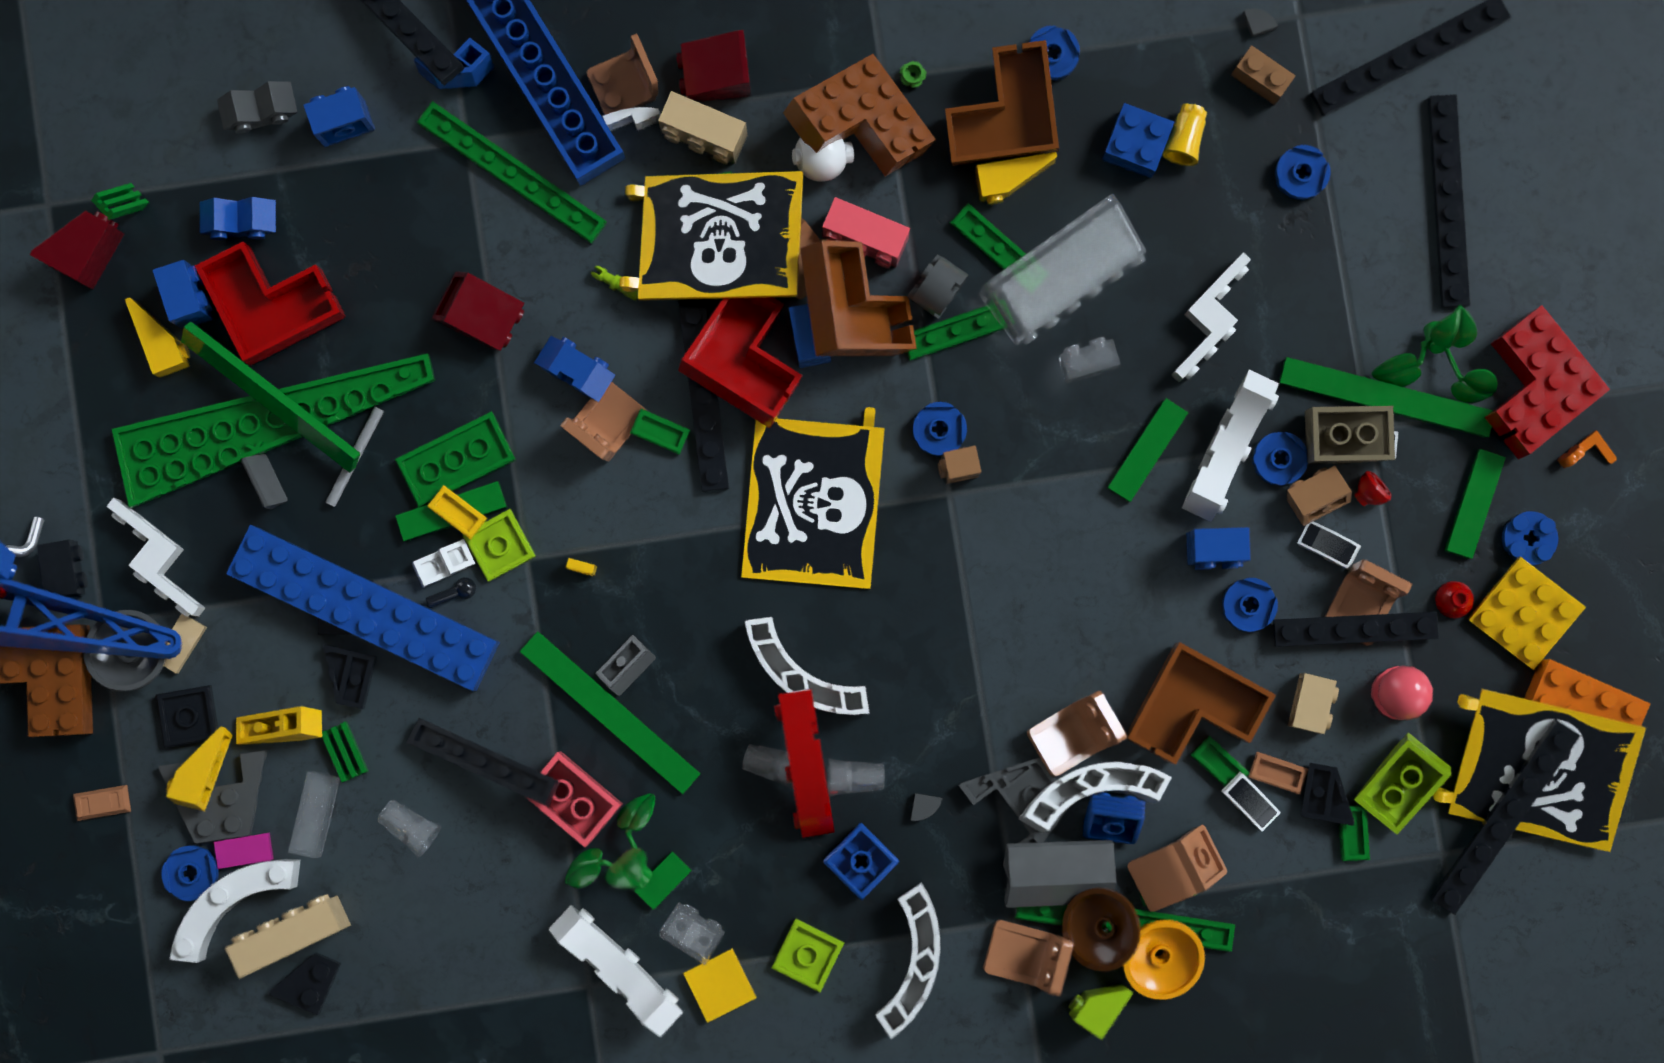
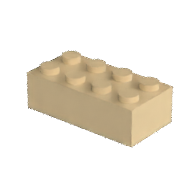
M328 894L318 897L307 903L309 908L306 910L303 906L295 908L283 914L284 920L281 922L276 918L256 927L258 930L256 934L254 930L232 938L233 944L226 947V951L238 977L241 978L350 926L351 924L338 895L329 898Z

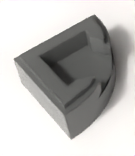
M1259 9L1243 11L1251 37L1269 32L1278 27L1275 19L1265 11Z
M915 793L911 820L919 821L933 815L939 808L942 798Z

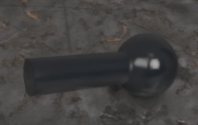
M461 578L456 582L455 587L426 597L427 605L430 608L456 597L463 599L471 598L476 592V584L470 578Z

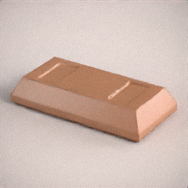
M1256 751L1248 777L1300 795L1308 769Z
M127 785L73 794L77 821L131 812Z

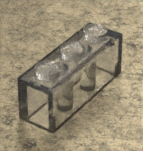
M317 771L307 772L288 853L314 859L322 857L340 782L339 776Z

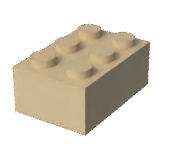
M673 91L670 92L658 120L661 132L665 134V139L677 144L679 141L689 144V149L703 154L704 151L714 155L713 159L723 164H728V162L736 163L748 135L746 122Z

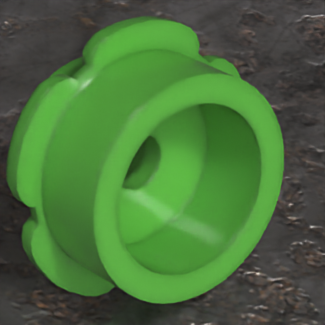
M912 61L901 67L900 74L902 76L900 79L905 86L919 87L922 84V80L926 78V71L918 62ZM912 72L915 73L914 77L910 76Z

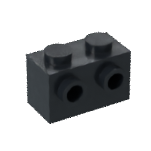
M69 539L37 545L43 589L64 597L85 595V588L88 582L87 576L84 571L82 572L81 561H83L84 556L78 541Z

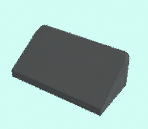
M266 454L249 456L242 459V464L263 507L272 510L288 501Z
M632 635L595 674L615 694L620 696L656 659V656Z

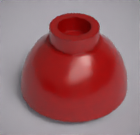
M1366 471L1361 476L1358 483V492L1354 495L1362 506L1365 507L1368 504L1382 505L1391 500L1389 489L1375 473Z
M1446 582L1436 593V606L1448 618H1461L1468 614L1473 607V593L1462 582Z

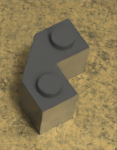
M268 81L254 91L230 90L217 99L223 129L235 130V133L238 134L246 133L262 126L287 123L288 118L298 113L291 82Z

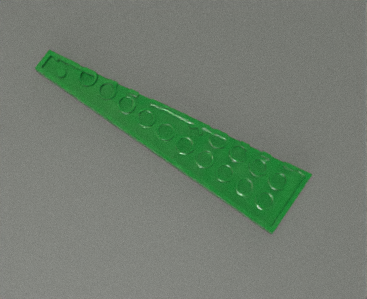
M427 353L279 390L327 427L434 382L435 378L430 356ZM251 396L112 429L129 508H134L239 464L245 457L263 454L303 437Z

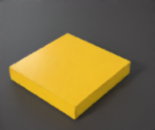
M733 948L683 973L707 1023L757 998Z

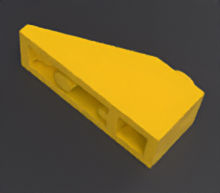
M1052 152L977 165L975 173L980 201H987L988 204L1003 202V198H1007L1054 164L1057 153Z
M130 297L125 299L152 374L161 378L190 367L187 360L190 358L187 346L181 343L137 301Z
M299 706L236 717V744L238 745L302 741L322 737V710Z
M220 726L176 770L174 778L169 780L166 788V797L174 804L205 812L233 736L227 728Z

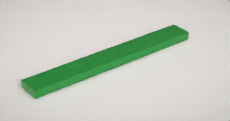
M432 101L417 121V124L590 244L594 243L606 226V220Z
M189 322L184 326L181 342L349 473L356 468L360 457L359 451L194 323Z
M1286 357L1279 380L1280 385L1361 406H1393V414L1485 438L1490 435L1491 425L1485 417L1493 410Z
M539 631L521 649L520 652L679 792L684 794L701 773Z
M1068 905L1016 907L1015 918L1062 925L1063 916ZM1135 909L1139 918L1140 928L1158 920L1177 921L1192 929L1204 948L1232 952L1235 924ZM1107 922L1106 928L1111 931L1112 926Z

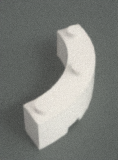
M1249 370L1235 393L1233 404L1230 409L1227 408L1198 468L1200 471L1190 486L1182 506L1183 509L1212 522L1217 513H1223L1228 503L1225 495L1240 461H1246L1251 451V447L1248 445L1267 409L1273 410L1279 396L1275 393L1279 383L1254 371Z
M772 617L745 621L749 640L759 662L771 678L787 693L811 689L815 708L839 714L869 713L865 686L845 687L833 685L811 676L801 669L784 650L778 639Z
M1124 762L1090 765L1075 770L1044 788L1025 808L1019 820L1044 833L1049 831L1055 820L1071 804L1081 798L1099 792L1131 795L1153 804L1161 799L1172 777L1147 766Z
M281 859L257 863L236 870L214 883L196 900L185 915L177 931L170 960L196 963L205 960L212 935L224 915L239 902L254 893L270 889H292L297 887L301 860Z
M922 882L898 898L906 913L911 929L912 956L908 973L900 989L876 1013V1017L890 1038H893L902 1031L922 1008L929 996L938 969L940 955L938 919L930 896Z
M570 905L549 928V931L558 943L582 962L586 960L595 969L594 972L614 992L621 994L628 1001L626 1005L639 1018L642 1024L661 1037L683 1013L676 1004L679 999L670 990L666 989L664 991L637 963L640 959L629 948L624 951L613 939L593 923L595 919L589 912L583 908L581 911H578Z

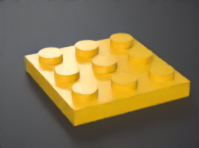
M1519 556L1468 617V620L1534 670L1586 607Z

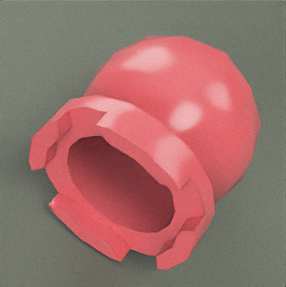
M1394 666L1376 676L1372 684L1371 698L1374 700L1379 713L1385 717L1394 720H1411L1420 717L1427 711L1432 702L1433 688L1427 676L1417 668Z

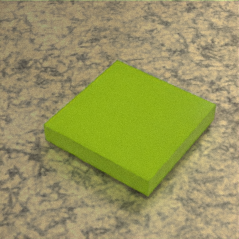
M511 509L486 521L472 540L462 534L487 582L536 557Z
M795 918L771 968L821 992L844 942Z

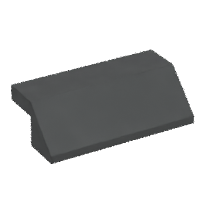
M1112 840L1007 844L1003 861V867L1008 878L1004 897L1006 908L1068 905L1076 895L1088 889L1108 888L1115 891L1116 871L1114 843Z

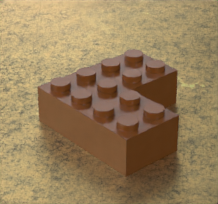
M1046 40L1022 43V53L1018 54L1016 44L992 47L998 102L945 109L952 166L1059 152Z
M874 54L794 97L783 112L803 142L809 145L816 153L829 144L840 139L844 140L854 134L884 176L891 174L905 163L908 164L923 155L936 140Z
M821 240L800 248L816 356H896L917 349L913 325L893 331L890 330L892 326L912 320L909 298L907 296L870 295L862 242Z
M64 625L76 637L87 638L90 632V625ZM21 627L19 629L28 630L34 627ZM57 627L44 631L64 635ZM0 646V684L27 683L28 737L93 734L91 674L86 667L83 652Z
M1177 642L1171 649L1126 733V739L1145 750H1150L1152 747L1150 753L1170 764L1176 765L1200 719L1244 743H1251L1276 695L1181 642Z

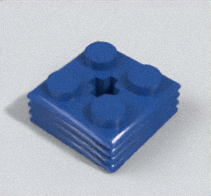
M1106 792L1091 795L1083 821V837L1096 840H1112L1113 842L1126 844L1137 843L1145 819V802L1138 800L1134 796L1112 797Z
M859 823L824 859V864L861 900L899 863L898 858L862 823ZM857 854L859 856L864 854L868 856L866 859L868 865L865 868L863 866L857 868L854 865L856 863L854 857Z

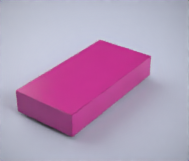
M270 833L214 842L218 869L274 860Z

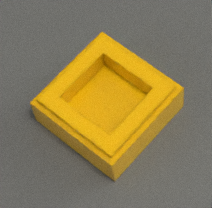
M568 558L566 565L568 570L590 576L595 575L597 569L596 565Z

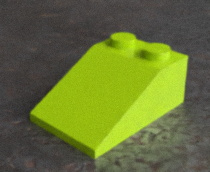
M1407 733L1387 755L1354 800L1395 834H1398L1451 776V767L1410 733Z

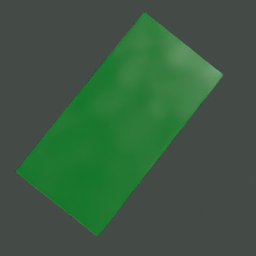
M491 411L396 458L395 461L417 506L422 507L432 501L443 485L453 492L516 461V458L494 413Z

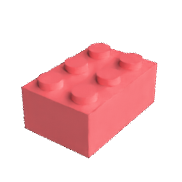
M836 197L822 226L823 238H826L828 241L862 242L864 258L866 255L876 259V264L885 268H890V266L897 267L910 233L909 227Z
M562 751L557 752L540 772L560 781L549 807L526 797L584 847H587L623 805L621 801Z

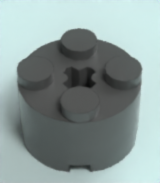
M937 254L921 275L922 278L907 297L939 319L969 274Z

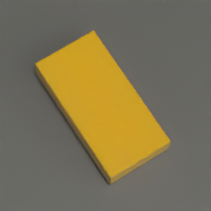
M444 485L427 506L470 540H472L488 519Z

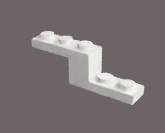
M1244 252L1184 314L1208 337L1174 371L1172 376L1178 382L1184 377L1189 380L1200 369L1196 364L1202 358L1207 361L1218 350L1214 345L1221 338L1226 341L1236 331L1233 325L1238 320L1215 297L1221 300L1231 289L1228 286L1233 278L1239 281L1249 270L1246 265L1251 259Z
M113 498L107 505L113 511L111 516L123 525L126 522L135 528L132 533L141 540L146 541L149 539L128 565L135 570L133 575L145 584L148 581L156 587L154 592L163 599H172L177 603L175 608L187 617L190 614L192 616H200L205 607L164 576L184 549L132 508H129L122 500Z

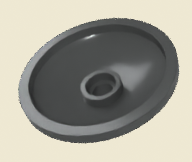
M116 611L123 615L159 625L150 616L139 611ZM97 622L88 633L87 638L102 640L117 633L106 623ZM120 627L123 631L130 630L127 628ZM144 632L130 637L140 646H148L158 642L151 634ZM124 640L117 641L119 643H126ZM84 653L85 664L91 676L101 685L115 691H133L148 685L159 675L166 662V659L134 656L127 658L121 655Z

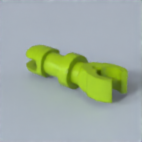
M601 266L594 267L597 271L601 272L600 275L591 271L592 277L610 285V289L614 291L617 289L634 301L638 298V291L624 292L619 286L621 276H614Z

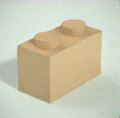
M1301 673L1297 683L1288 726L1317 734H1325V730H1329L1332 724L1333 715L1329 714L1331 704H1335L1338 698L1339 688L1336 687L1337 681Z

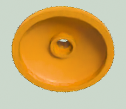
M1173 920L1154 921L1141 927L1138 949L1130 961L1123 965V970L1131 986L1140 994L1158 1000L1172 999L1187 992L1198 981L1204 968V949L1198 936L1188 926ZM1158 950H1163L1160 956L1155 955Z

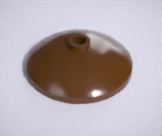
M1092 888L1079 893L1070 901L1063 916V937L1073 942L1072 956L1087 968L1096 971L1117 969L1129 962L1138 949L1141 936L1138 915L1131 903L1114 890ZM1107 922L1112 926L1111 931L1106 928Z

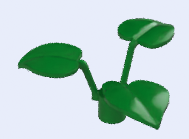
M1459 306L1444 319L1425 325L1423 329L1425 341L1421 342V352L1418 360L1411 353L1399 354L1383 362L1371 372L1373 378L1381 382L1401 387L1410 385L1421 376L1419 366L1423 364L1426 349L1434 354L1445 351L1456 377L1459 379V381L1451 386L1452 395L1456 399L1467 403L1483 401L1496 392L1498 384L1496 376L1486 369L1472 370L1464 377L1460 373L1449 350L1451 346L1457 348L1466 347L1477 337L1476 324L1472 316L1462 306Z
M649 793L631 800L622 808L618 815L617 826L621 830H626L625 834L632 849L625 852L615 863L602 859L603 852L600 849L592 848L582 852L571 863L566 874L565 884L573 888L586 887L598 877L601 866H607L609 869L606 873V880L611 886L618 888H640L646 885L652 877V870L646 865L645 852L637 848L632 837V830L639 831L648 823L653 813L656 800L655 795Z

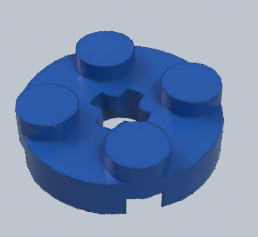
M1057 26L1043 27L1037 30L1030 39V42L1046 40L1047 52L1049 47L1060 51L1057 54V59L1048 58L1051 80H1060L1071 74L1078 63L1080 46L1074 34L1067 29L1056 28Z
M1299 145L1285 152L1279 159L1275 169L1278 189L1287 196L1298 200L1316 197L1326 187L1330 179L1331 170L1329 163L1323 157L1324 154L1319 149L1309 145ZM1301 166H1305L1306 172L1310 173V176H1305L1304 179H1301L1296 174V170H1299Z
M934 402L927 405L919 412L913 423V436L922 451L932 456L941 457L943 452L959 449L967 433V424L962 413L946 402ZM937 422H942V426L947 427V432H943L942 437H938L936 432H932V427H936Z
M1271 433L1262 438L1256 445L1252 463L1256 473L1262 480L1272 485L1284 486L1297 481L1306 471L1308 464L1307 449L1302 440L1292 433ZM1284 452L1287 455L1285 457L1286 465H1277L1274 462L1276 459L1274 454Z
M1528 511L1520 513L1504 526L1502 532L1503 548L1514 561L1521 556L1531 565L1541 564L1551 559L1557 549L1558 532L1556 524L1552 519L1539 512ZM1529 531L1533 532V535L1536 536V542H1533L1532 546H1529L1528 541L1523 538L1524 535L1529 534Z
M1246 578L1235 581L1228 587L1223 596L1222 609L1224 618L1240 631L1254 632L1261 630L1274 620L1278 610L1277 598L1269 584L1263 580ZM1249 597L1254 599L1253 603L1257 605V608L1247 612L1245 611L1246 607L1243 606V601H1248Z
M190 845L180 847L170 854L167 861L164 862L161 876L164 887L169 893L183 901H194L217 882L219 869L215 857L208 849ZM188 865L197 870V875L194 876L193 881H190L189 877H184V871L188 870Z

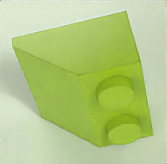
M1123 984L1083 991L1081 996L1076 994L1069 1004L1068 1008L1071 1009L1069 1015L1081 1026L1100 1039H1103L1133 993Z

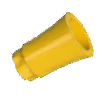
M1187 103L1181 106L1180 113L1177 114L1173 130L1162 153L1164 158L1185 166L1198 164L1199 148L1207 115L1203 107Z

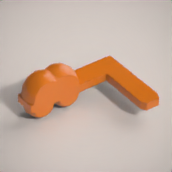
M1595 430L1579 444L1571 447L1569 452L1561 455L1558 462L1564 469L1570 467L1585 456V452L1594 445L1607 463L1613 464L1617 457L1599 432Z

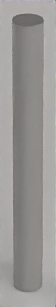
M375 406L353 447L360 452L359 460L384 413L383 410ZM344 468L342 469L326 500L327 504L336 506L353 471L349 473Z

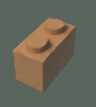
M1252 45L1231 74L1274 105L1296 76Z
M976 445L943 452L941 460L937 463L940 478H945L947 484L977 478L981 474Z
M1333 466L1329 469L1322 468L1314 473L1313 477L1306 481L1299 480L1293 483L1287 490V502L1301 524L1305 526L1350 503L1352 491L1336 466Z

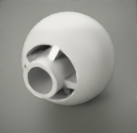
M800 137L796 144V149L792 150L793 164L797 165L805 177L813 181L825 182L840 175L847 163H853L854 149L851 142H844L843 139H840L816 153Z

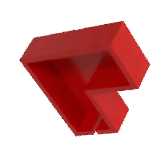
M241 242L195 265L242 361L249 366L346 318L336 296L332 293L333 290L323 270L316 264L270 287L251 247L245 242Z
M774 297L723 298L682 358L678 371L768 428H771L784 405H786L798 387L803 376L759 348L780 317L784 304Z
M1541 305L1491 343L1524 386L1489 413L1485 419L1499 436L1513 429L1517 432L1503 441L1519 460L1534 452L1607 393L1610 388L1543 305Z

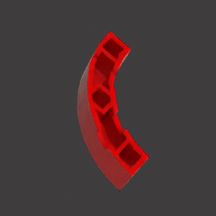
M812 690L779 694L780 704L775 705L777 722L783 721L790 764V766H785L787 783L793 782L798 811L793 813L795 829L801 828L802 838L835 833L820 739L814 740L813 734L818 733Z

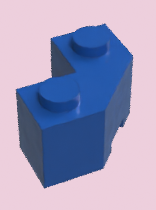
M471 38L453 54L463 64L465 69L445 86L416 57L414 58L419 74L438 89L477 86L494 68L490 53Z
M250 197L240 201L211 198L200 202V234L210 235L212 240H226L227 237L249 236L250 239H265V235L276 232V200Z
M550 336L534 363L552 376L566 382L583 395L599 402L615 377V374L607 369L609 364L596 356L594 359H591L576 350L575 347L577 345L565 337L559 340Z

